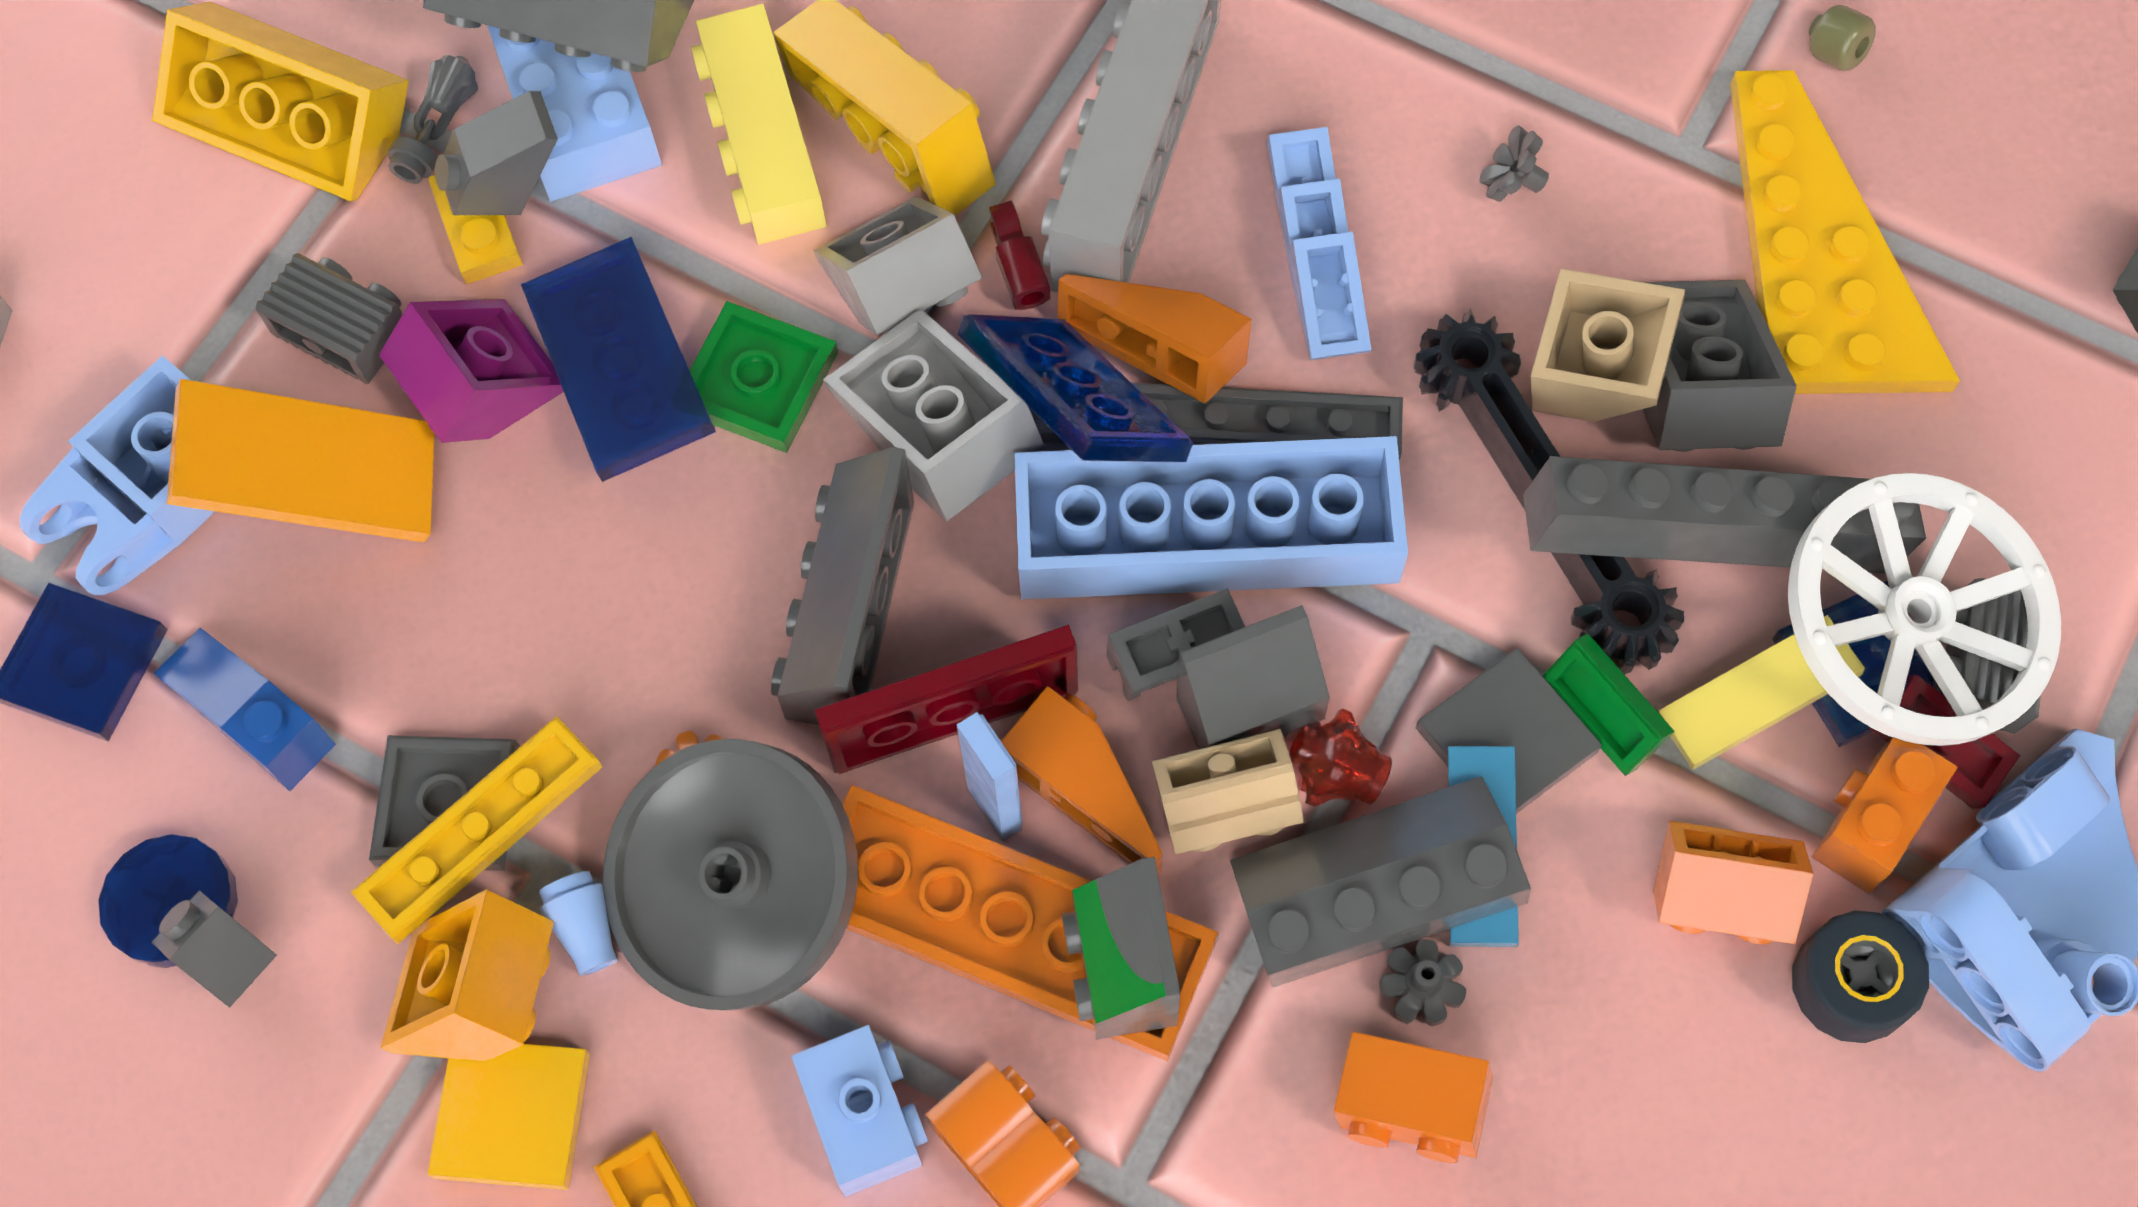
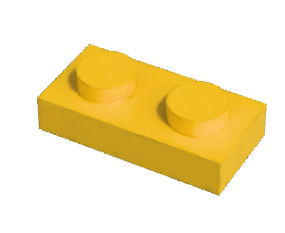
M435 175L427 177L466 285L523 265L505 215H453L446 193L439 189Z

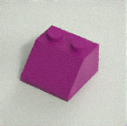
M505 299L410 302L379 354L400 387L404 389L441 443L490 439L563 393L568 385Z

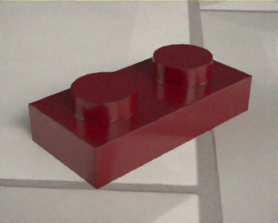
M1918 675L1907 677L1900 707L1930 716H1957L1946 697ZM1870 727V730L1884 741L1888 742L1892 738ZM1992 733L1977 740L1961 744L1944 746L1924 745L1958 766L1945 788L1972 809L1985 808L2021 756Z

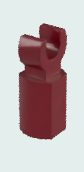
M1012 200L990 206L989 211L993 222H990V226L998 245L996 246V259L1014 309L1026 310L1044 304L1051 299L1050 285L1032 237L1024 236L1018 214Z

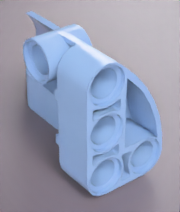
M2080 729L2069 731L1992 798L1987 806L1982 808L1976 816L1980 826L1882 911L1883 915L1902 923L1919 941L1929 963V982L1994 1043L2028 1068L2038 1072L2047 1070L2089 1031L2090 1025L2101 1015H2123L2132 1010L2138 1002V970L2134 964L2138 957V867L2129 843L2120 806L2115 776L2114 739ZM2092 977H2093V979H2094L2093 989H2092V984H2091Z

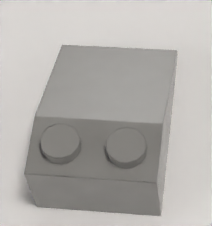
M921 308L823 379L830 392L879 450L890 447L905 449L912 489L946 522L1015 471L1014 453L1040 452L1045 448L1026 399Z

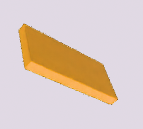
M180 378L175 391L166 504L425 543L431 535L434 432L424 420Z

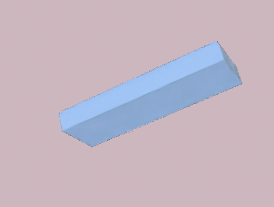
M976 712L957 724L967 788L998 836L1004 841L1022 830L1021 825L1023 824L1016 763L985 717Z

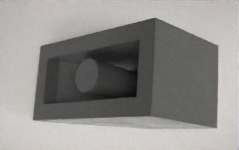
M528 91L453 130L444 153L437 157L435 164L437 185L440 190L445 191L453 215L522 214L558 140L541 91Z

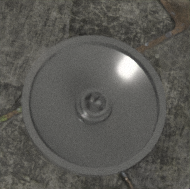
M719 739L692 745L676 752L650 770L629 794L617 815L607 843L603 868V894L607 917L616 942L627 961L649 985L660 993L688 1006L707 1010H743L764 1006L786 997L807 983L825 965L841 941L852 914L858 882V859L854 834L844 807L831 786L815 769L797 756L774 746L742 739Z

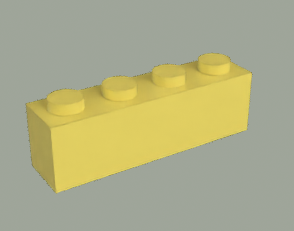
M764 3L696 20L701 44L691 46V51L700 81L711 78L714 87L713 92L704 94L713 128L725 126L728 139L717 142L726 176L738 174L742 188L731 190L740 225L752 223L758 245L827 227L820 192Z

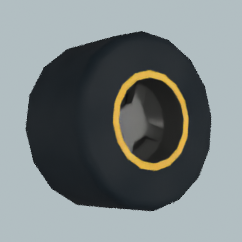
M1854 910L1832 917L1801 945L1792 965V990L1801 1012L1818 1030L1840 1041L1868 1043L1889 1036L1920 1010L1929 989V963L1919 941L1902 923L1878 912ZM1846 972H1848L1850 983L1846 979Z

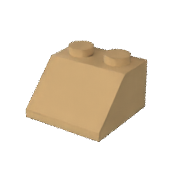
M1560 268L1531 373L1533 411L1596 422L1656 406L1685 297V290Z

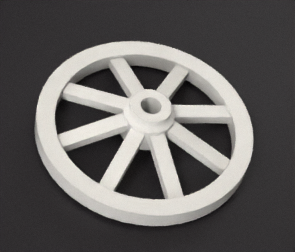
M1902 473L1876 477L1847 490L1826 506L1812 520L1797 545L1789 574L1788 603L1793 632L1807 665L1827 693L1843 709L1869 727L1890 737L1911 743L1938 746L1961 744L1987 736L2018 719L2035 703L2047 686L2056 665L2061 641V613L2054 581L2040 551L2026 531L2003 508L1978 491L1959 482L1928 474ZM1893 503L1923 504L1949 513L1917 577H1912ZM1868 508L1889 587L1830 545L1834 536L1850 517ZM1970 524L1996 547L2012 571L1949 592L1947 587L1940 582ZM1822 569L1879 609L1878 614L1826 626L1820 596ZM2021 590L2028 622L2026 648L1955 622L1957 612ZM1908 612L1913 616L1914 621L1909 617ZM1885 635L1891 641L1878 693L1870 689L1853 673L1836 649L1837 646ZM1940 641L2008 666L2019 672L2001 698L1990 707L1982 710ZM1914 649L1917 650L1957 716H1930L1900 707Z

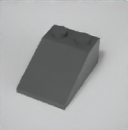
M1746 280L1643 282L1685 290V297L1657 405L1643 409L1658 449L1687 452L1694 449L1735 448L1748 450L1755 447L1782 446L1797 385Z

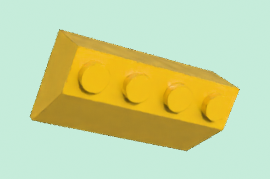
M210 1L167 9L152 121L352 202L358 200L387 155L394 139L400 134L409 80Z

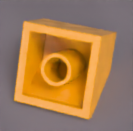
M486 889L422 923L412 932L380 1048L395 1054L488 1061L524 1045L536 1021V1011L533 1006L539 981L545 974L551 959V950L548 948L554 921Z

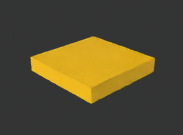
M524 1044L488 1061L448 1058L427 1175L433 1179L569 1190L590 1053L586 1049Z

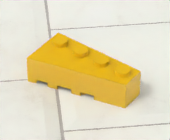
M817 0L773 32L788 74L836 121L843 116L847 126L857 138V142L866 151L873 155L881 149L887 161L896 170L894 172L895 179L909 193L920 187L928 195L930 203L956 216L996 185L977 118L980 117V110L971 95L963 88L953 89L941 80L936 70L927 61L920 60L918 62L908 55L890 33L886 32L882 35L872 28L858 9L853 6L846 8L837 0Z

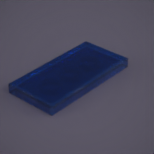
M632 237L521 284L595 471L602 482L717 432Z
M977 314L963 316L957 335L1082 461H1187L1193 446L1190 437L1065 319Z

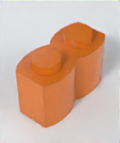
M988 1059L925 1114L927 1123L998 1207H1041L1080 1172V1164L1074 1158V1155L1081 1147L1056 1117H1053L1045 1124L1031 1109L1028 1103L1036 1096L1030 1086L1012 1066L1008 1065L1000 1072Z

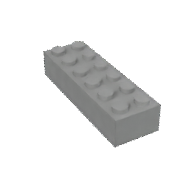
M1131 0V3L1121 2L1113 29V37L1118 38L1113 52L1104 50L1099 61L1096 85L1100 86L1097 97L1095 100L1087 98L1082 107L1078 123V134L1082 135L1077 150L1072 148L1067 150L1062 163L1060 184L1064 185L1059 200L1052 198L1049 200L1042 220L1041 234L1049 236L1044 250L1043 265L1050 267L1051 291L1058 293V280L1065 274L1129 283L1219 23L1221 0Z

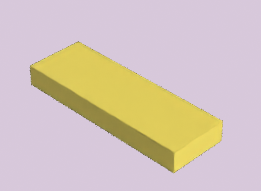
M1828 615L1824 617L1826 626L1835 625ZM1795 634L1658 710V713L1675 731L1670 737L1693 771L1828 693L1807 665L1798 646ZM1848 644L1837 646L1836 649L1845 663L1857 677L1861 676L1865 668Z

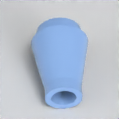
M582 871L548 884L539 891L544 903L539 908L542 916L554 921L552 930L575 963L579 976L597 972L617 962L612 947L603 887L600 883L594 884L590 871Z

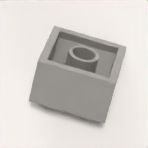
M917 196L814 250L819 263L858 322L876 335L886 334L920 308L925 310L934 304L941 307L960 300L968 293L967 286L982 279L954 214Z

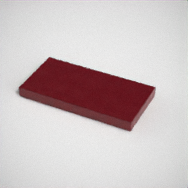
M1068 624L815 709L814 711L835 774H842L957 735V724L976 712L979 715L982 714L988 723L1025 712L1047 686L1063 698L1067 694L1075 695L1078 692L1077 644Z

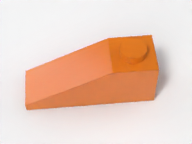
M1065 274L1058 280V327L1204 404L1247 364L1252 319L1202 293Z
M1047 686L1001 740L1016 763L1017 778L1129 864L1140 859L1155 857L1159 876L1162 872L1163 853L1099 724L1095 722L1097 719L1096 714L1078 697L1067 694L1063 698Z

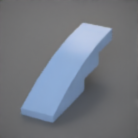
M1328 127L1271 134L1266 142L1287 260L1310 361L1368 353L1372 349L1353 231L1348 232L1340 178L1336 179Z

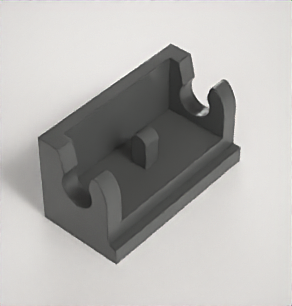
M1227 588L1108 634L1106 656L1112 670H1119L1124 683V695L1129 701L1141 696L1142 692L1178 679L1180 652L1242 629L1245 625Z

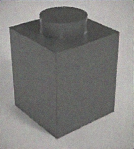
M200 890L190 901H181L166 914L159 926L160 934L151 942L170 961L229 1008L277 956L276 953Z

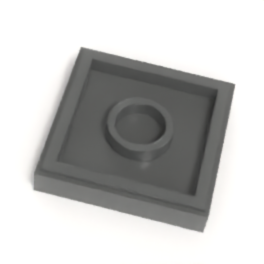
M1518 648L1419 719L1416 725L1417 731L1447 766L1448 746H1515L1516 814L1596 755L1602 747V744Z
M388 735L369 861L374 866L384 864L521 747L517 740ZM507 851L485 870L505 871Z

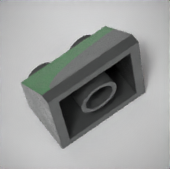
M1155 857L1140 859L1073 889L1074 912L1062 914L1068 955L1081 953L1085 978L1073 980L1079 1020L1093 1019L1096 1040L1177 1026L1180 989Z

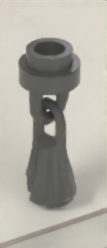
M446 55L431 62L428 87L424 99L414 116L413 127L417 132V136L415 139L405 136L396 137L387 153L390 159L388 168L398 178L417 184L423 178L430 177L435 169L437 155L426 146L428 141L437 140L444 134L460 106L478 90V85L475 81V71L471 68L466 58ZM431 107L442 113L436 126L435 121L431 118L424 124Z

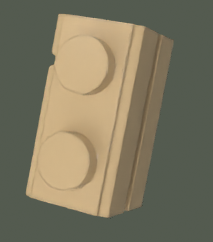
M1281 729L1151 761L1175 855L1192 850L1197 852L1209 851L1219 846L1220 843L1256 834L1261 836L1273 835L1280 832L1284 827L1304 822L1295 773Z

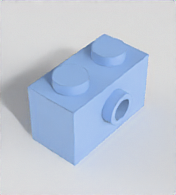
M867 1025L791 1055L837 1184L845 1197L922 1166L916 1147L927 1143L928 1140L914 1103L900 1107L891 1084L904 1077L890 1040L876 1044L870 1026Z

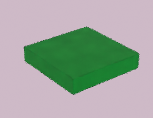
M726 301L673 400L676 410L679 413L788 453L824 382L823 379L827 376L838 354L836 341Z

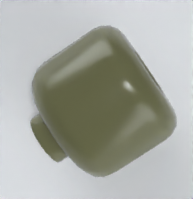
M1835 5L1829 8L1823 15L1820 14L1813 20L1809 28V35L1811 36L1810 51L1814 58L1838 70H1852L1869 53L1875 39L1876 26L1869 16L1848 6Z

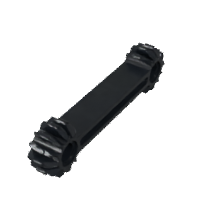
M1471 309L1463 315L1461 323L1445 314L1439 320L1437 330L1427 328V331L1424 332L1419 345L1421 350L1415 356V373L1421 375L1419 384L1421 395L1438 394L1436 405L1439 412L1447 408L1451 403L1458 404L1525 510L1523 494L1549 457H1560V455L1511 379L1518 374L1521 366L1520 354L1512 352L1515 345L1513 333L1496 334L1498 323L1495 316L1484 324L1475 322ZM1467 359L1473 361L1479 367L1468 369L1460 366L1455 361ZM1551 552L1583 605L1575 607L1571 615V625L1583 630L1578 638L1589 634L1609 658L1618 659L1619 668L1624 675L1632 672L1636 660L1650 670L1658 665L1661 653L1668 654L1673 652L1679 641L1675 630H1679L1684 622V611L1672 607L1678 597L1676 593L1677 587L1658 589L1655 586L1659 579L1657 569L1647 573L1643 579L1635 575L1625 557ZM1618 610L1628 611L1638 618L1641 626H1626L1617 620L1613 612Z

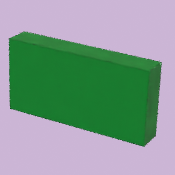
M1589 634L1576 639L1542 676L1602 744L1601 749L1624 776L1636 771L1675 732Z

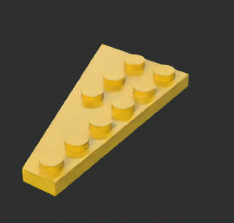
M1735 71L1730 88L1757 304L1797 385L1795 394L1953 392L1960 379L1795 71Z

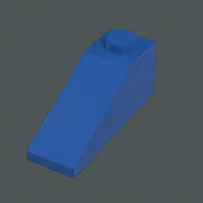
M199 628L154 672L162 682L288 791H291L336 745L314 718L267 678L202 628Z

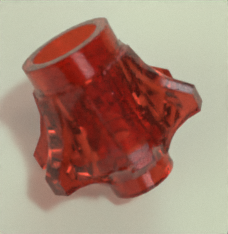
M1343 708L1338 710L1335 717L1325 725L1317 726L1315 729L1306 725L1303 726L1297 733L1289 752L1291 762L1298 765L1302 776L1300 790L1306 792L1305 803L1313 807L1336 799L1356 801L1358 799L1369 805L1374 803L1383 791L1392 767L1391 757L1379 752L1376 746L1364 737L1359 725L1355 722L1352 712Z

